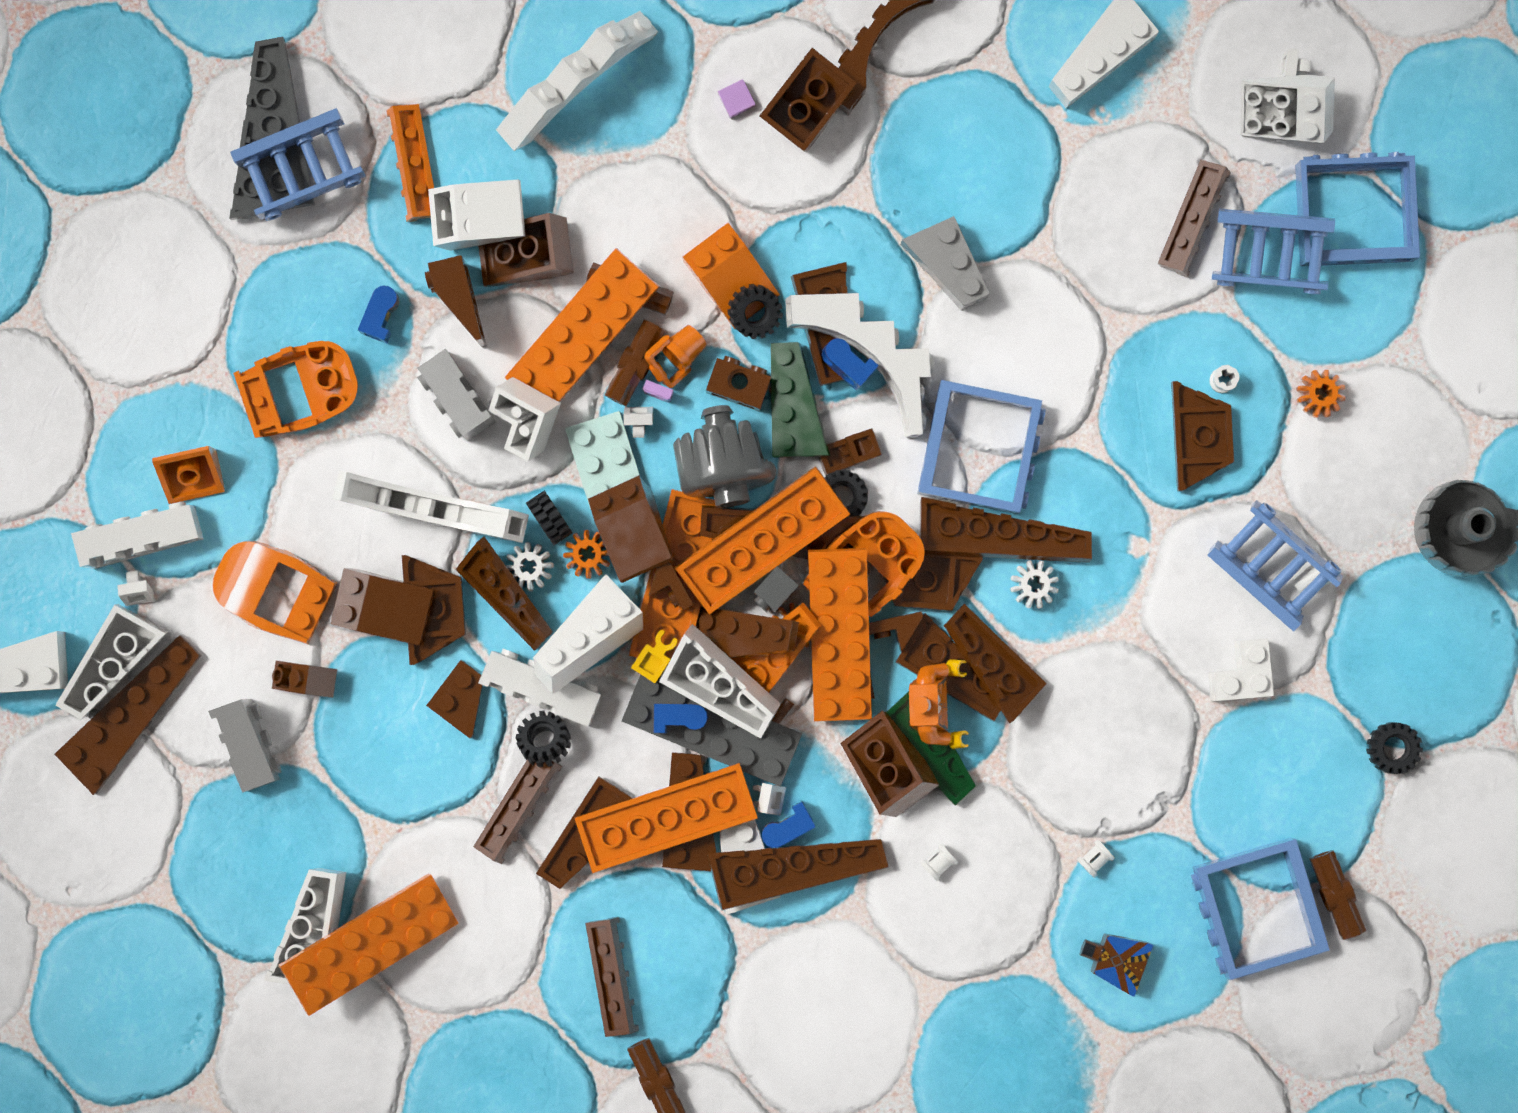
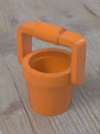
M687 325L672 337H669V335L663 336L645 353V360L650 365L649 369L657 381H661L663 385L673 388L690 373L691 363L703 351L707 343L694 327ZM661 350L667 359L679 369L670 379L667 378V374L659 362L654 359Z

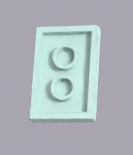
M620 411L565 428L587 500L639 475Z

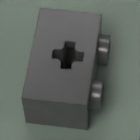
M777 566L754 591V594L757 596L754 602L766 613L770 609L775 613L799 585Z

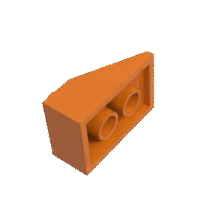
M729 223L725 224L683 256L684 264L730 324L729 319L731 317L728 315L727 309L731 307L728 303L729 300H734L733 294L735 291L738 294L741 292V287L749 288V284H754L755 286L759 284L766 289L768 288L777 297L780 296L747 246ZM759 301L750 303L745 310L746 319L748 320L764 308V304Z

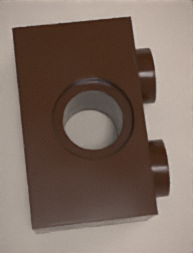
M724 356L723 360L717 358L706 393L760 412L771 381V376L766 375L767 370L751 365L750 369L739 366L741 361L729 356ZM742 375L746 377L748 384L744 389L738 390L732 386L731 381L735 376Z

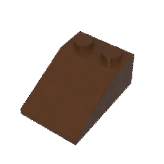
M811 48L759 117L807 153L857 85V82L814 48Z
M546 213L524 219L525 237L478 245L483 286L491 287L537 281L574 273L567 217Z
M462 255L428 263L429 271L425 272L428 288L431 289L432 293L435 292L481 347L487 346L468 266Z
M639 475L588 498L594 522L621 583L674 560L653 492Z
M344 568L330 624L375 636L422 645L435 590L360 569Z
M882 710L840 743L879 815L898 817L939 786L926 760L886 711Z

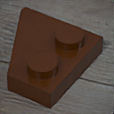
M460 660L426 706L471 739L475 731L474 727L483 685L479 684L481 674L463 660Z

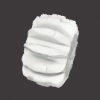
M529 542L525 543L524 553L519 546H515L514 550L518 556L515 558L508 554L506 558L513 561L514 565H507L506 567L509 571H515L512 575L515 580L520 578L518 584L521 588H523L525 581H527L528 591H533V581H536L537 585L543 588L544 583L540 577L543 576L546 579H551L552 577L551 574L544 572V568L551 569L554 567V564L543 562L550 557V553L545 552L538 556L542 549V546L539 544L535 546L533 553L531 552V544ZM525 560L536 562L537 567H533L536 569L534 573L531 574L528 571L523 573L522 567H525L523 565Z
M1027 561L1026 567L1028 572L1022 566H1018L1016 570L1022 577L1013 575L1010 578L1011 581L1019 583V586L1011 587L1010 591L1016 592L1020 590L1021 594L1015 600L1016 602H1021L1026 597V608L1032 606L1033 599H1035L1036 607L1038 609L1042 608L1041 597L1047 603H1051L1053 600L1047 592L1056 594L1059 591L1056 587L1050 586V583L1059 581L1058 577L1050 579L1048 577L1054 569L1049 567L1043 572V561L1037 563L1036 570H1034L1032 561ZM1033 577H1037V583L1041 584V589H1035V592H1032L1031 586L1027 584L1028 580L1034 579Z

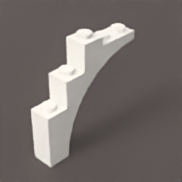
M641 11L617 23L612 20L598 27L580 50L564 57L546 80L530 87L496 131L513 151L531 143L553 117L585 87L623 57L652 40L658 31Z
M859 293L791 295L785 299L787 328L810 329L843 339L865 357L874 360L879 365L877 367L878 371L883 375L895 396L902 416L904 436L917 437L923 434V430L926 428V416L921 411V401H924L925 392L923 384H920V380L931 377L930 373L934 370V359L932 355H929V348L896 349L895 345L899 343V332L897 328H894V321L860 322V318H863L864 305L863 301H859Z
M339 471L333 495L335 500L382 513L523 543L529 517L528 514L434 494L345 471Z

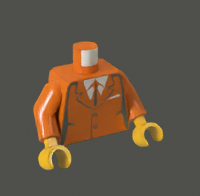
M950 659L946 664L924 666L918 671L917 678L909 684L910 726L918 731L920 739L926 744L949 745L952 749L969 746L968 744H963L961 740L962 736L969 735L967 731L948 732L946 677H965L967 673L959 671L960 665L966 663L965 660Z

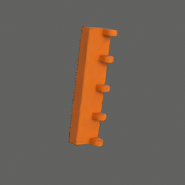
M419 104L392 106L386 112L387 117H390L393 134L391 135V140L395 142L398 158L396 167L400 170L403 186L401 195L405 197L407 208L406 222L431 218L428 190L434 189Z

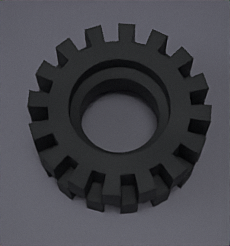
M749 284V288L743 286L740 288L741 292L739 294L735 291L733 294L734 300H729L728 303L731 308L727 309L728 315L731 317L729 319L731 324L743 336H749L751 339H757V336L762 339L766 337L765 334L767 332L770 335L774 333L772 328L774 326L779 327L778 318L782 319L783 316L780 312L782 305L778 302L777 296L768 288L766 289L759 284L758 286ZM754 301L762 302L765 306L764 316L756 322L747 320L745 317L746 307Z
M836 470L826 475L825 479L832 489L839 485H845L852 490L854 498L852 503L846 508L850 515L859 516L864 511L868 502V489L864 480L858 474L852 473L849 470Z
M545 490L526 502V505L553 545H556L573 533Z
M539 711L538 717L535 713L530 714L532 719L528 721L524 718L522 720L524 727L519 725L517 728L519 734H516L515 739L517 740L519 750L532 765L536 762L538 767H543L545 762L550 767L553 766L552 760L554 759L558 764L562 761L559 756L562 754L566 757L568 754L566 748L571 747L569 741L571 740V735L564 721H562L560 716H555L550 711L548 715H546L545 711ZM551 731L554 734L553 740L546 746L536 747L533 744L534 738L541 732Z
M1397 722L1379 725L1377 730L1371 732V739L1367 740L1369 749H1366L1367 754H1370V762L1376 765L1375 768L1389 774H1404L1409 769H1414L1416 767L1415 763L1421 760L1419 754L1423 753V748L1420 747L1422 740L1417 737L1416 734L1418 733L1416 730L1411 729V726ZM1391 737L1400 738L1405 745L1404 754L1395 760L1390 759L1384 752L1385 742Z

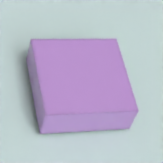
M743 79L718 91V95L729 118L755 107V102Z
M646 380L643 387L645 394L667 403L671 402L674 394L672 389Z

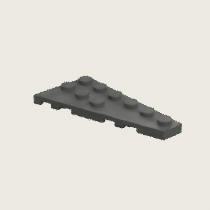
M283 36L255 41L250 72L251 80L246 100L247 108L245 120H243L240 147L300 123L286 42ZM296 144L286 148L287 152L285 155L300 191L311 187L308 163L301 146L298 147ZM269 155L259 159L260 163L258 165L273 201L289 196L274 157L271 158ZM244 166L238 167L236 183H234L233 189L234 197L232 209H230V220L256 216L254 210L263 206L248 169L244 168ZM314 198L286 210L315 205Z

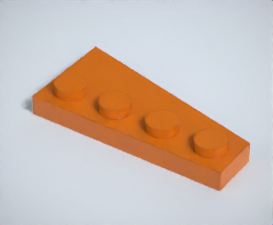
M801 603L782 618L799 622L794 651L768 655H752L746 658H731L768 693H770L821 626L804 603Z

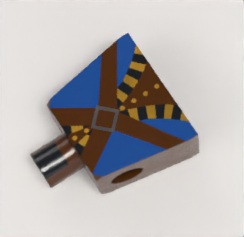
M1104 933L1100 944L1085 939L1079 955L1093 960L1090 970L1093 974L1135 997L1153 944L1143 940Z

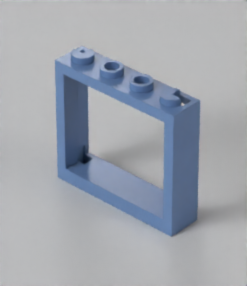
M1399 151L1388 153L1387 157H1377V153L1373 152L1360 154V158H1349V154H1335L1331 156L1332 159H1320V155L1303 157V160H1300L1295 165L1297 214L1301 216H1309L1307 173L1400 170L1404 247L1323 250L1321 266L1414 262L1420 258L1415 155L1406 156L1405 153H1399ZM1299 230L1300 266H1309L1311 255L1310 230Z
M941 380L917 494L1013 514H1019L1021 508L1026 509L1029 492H1025L1026 481L1032 480L1035 464L1030 463L1032 452L1037 453L1040 443V436H1036L1038 424L1043 425L1046 408H1041L1043 400ZM950 392L1031 408L1012 502L932 486Z
M1287 838L1192 867L1194 872L1191 875L1192 885L1195 891L1200 892L1202 902L1198 903L1203 919L1208 918L1211 929L1207 930V935L1211 946H1216L1219 957L1215 958L1220 975L1224 974L1227 979L1233 980L1330 951L1296 839ZM1283 852L1311 945L1235 967L1207 874Z

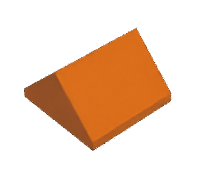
M205 446L152 458V463L169 504L225 492L217 450L213 447Z

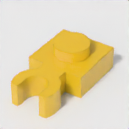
M660 630L657 633L655 647L653 648L646 644L631 669L655 684L671 660L664 654L666 651L674 649L677 645L676 638L669 645H664L661 642V637L665 633L664 630Z

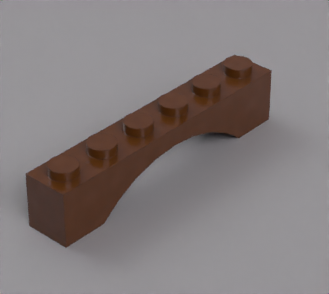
M889 0L886 5L881 3L872 15L873 23L869 28L864 26L854 39L857 41V44L852 50L847 48L838 60L840 64L839 69L857 82V85L840 107L841 111L849 116L864 96L867 87L866 70L868 60L881 34L904 14L916 8L933 4L935 0Z

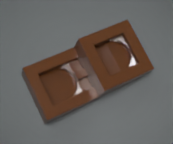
M873 428L827 444L830 456L818 457L826 476L836 470L847 469L879 457L882 454Z

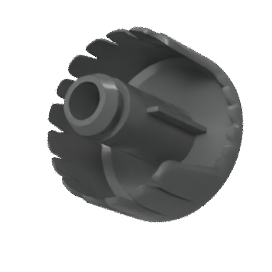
M728 405L704 409L701 419L705 420V425L702 426V429L699 428L694 431L693 442L690 433L687 432L681 437V440L677 438L673 444L682 492L694 498L714 497L716 508L734 507L750 502L748 491L771 483L775 479L777 471L771 461L764 460L758 435L752 431L750 422L748 420L740 421L737 431L736 420H731L730 416L734 412Z
M1469 480L1446 482L1427 494L1419 505L1414 521L1415 540L1423 557L1441 572L1460 577L1489 573L1508 562V556L1513 555L1517 551L1518 546L1515 542L1518 541V510L1506 508L1504 502L1495 491L1481 483Z

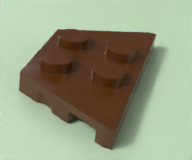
M1172 381L1177 492H1181L1234 462L1232 413L1230 404L1211 398L1201 391L1186 387L1178 381Z
M924 554V560L920 569L913 578L909 579L903 587L902 593L895 600L892 599L894 606L952 611L982 562L983 557ZM882 575L884 582L886 584L888 580Z
M402 555L403 581L435 590L422 645L408 643L409 665H416L466 635L462 577L410 556Z

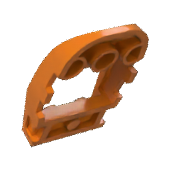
M330 341L309 342L307 345L297 347L288 346L280 349V352L254 362V367L242 373L239 370L233 373L255 438L298 432L318 425L346 411L354 402L358 390L357 377L348 354L341 346ZM295 362L312 415L282 425L265 372Z
M886 511L872 512L864 516L827 548L842 549L848 542L854 548H866L867 561L888 580L868 602L870 617L878 613L884 605L892 599L895 600L902 593L903 587L910 578L915 576L924 560V546L918 534L902 518ZM808 574V576L806 577V579L803 581V585H804L806 588H808V589H809V574Z
M243 541L232 546L224 554L213 578V592L223 608L248 625L258 630L260 629L308 645L338 583L328 579L319 573L318 569L285 549H278L258 541ZM279 562L307 575L283 627L254 614Z

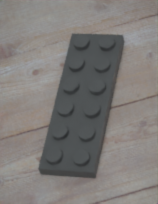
M640 674L621 722L731 766L740 763L743 772L781 787L803 733L771 721L763 736L759 738L707 708L705 710L708 714V720L701 729L693 730L685 725H667V733H654V704H700L660 683L659 681L662 676L659 677L655 684Z

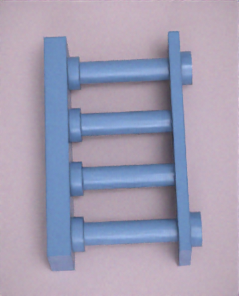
M337 108L230 152L234 163L239 168L244 166L250 173L263 205L254 210L260 220L264 218L266 221L274 220L282 215L281 211L342 186H345V188L354 187L362 182V178L366 177L365 171L361 166L353 169L338 133L340 130L339 126L345 123ZM322 133L328 137L342 170V174L328 180L311 143L313 137ZM296 144L298 147L301 146L316 183L301 191L285 155L287 152L286 148ZM269 155L271 158L274 157L289 193V196L277 201H273L258 165L260 163L259 159Z
M1219 208L1218 222L1223 223V228H1226L1221 271L1212 272L1211 280H1217V285L1234 286V282L1298 287L1304 288L1303 292L1309 294H1321V290H1328V281H1320L1319 279L1324 237H1327L1328 232L1334 233L1335 218ZM1241 225H1252V230L1255 231L1250 274L1233 273L1237 229H1240ZM1270 227L1281 228V233H1284L1279 277L1262 275L1266 232H1269ZM1299 230H1310V235L1313 236L1308 279L1290 278L1295 234H1298Z
M1256 500L1250 509L1255 516L1228 544H1222L1220 541H1217L1210 548L1207 556L1294 632L1302 624L1304 616L1301 614V609L1328 581L1338 587L1342 582L1343 576L1340 574L1342 571L1333 561H1325L1275 516L1276 512L1270 505L1265 502L1261 504ZM1263 524H1266L1277 535L1250 563L1246 562L1244 564L1237 557V551ZM1286 542L1298 555L1272 582L1268 581L1266 583L1258 576V570ZM1306 562H1309L1320 574L1293 601L1289 600L1287 602L1280 595V589Z

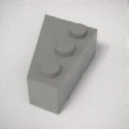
M954 216L902 239L900 244L902 248L919 263L918 265L933 278L960 310L979 303L990 295Z
M446 348L417 367L421 373L417 377L426 391L430 389L437 397L433 402L442 415L447 412L453 421L449 425L458 438L463 436L469 441L496 423Z
M240 699L208 711L211 719L216 718L221 730V734L218 736L221 743L226 744L230 755L229 762L242 793L280 780L278 774L281 773V767L278 759L271 756L269 746H272V742L267 730H262L259 719H262V714L257 703H253L251 699Z

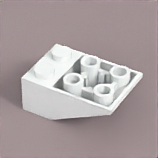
M1296 75L1242 80L1240 135L1324 143L1333 132L1335 77Z
M520 180L453 184L428 190L433 246L452 251L525 237Z

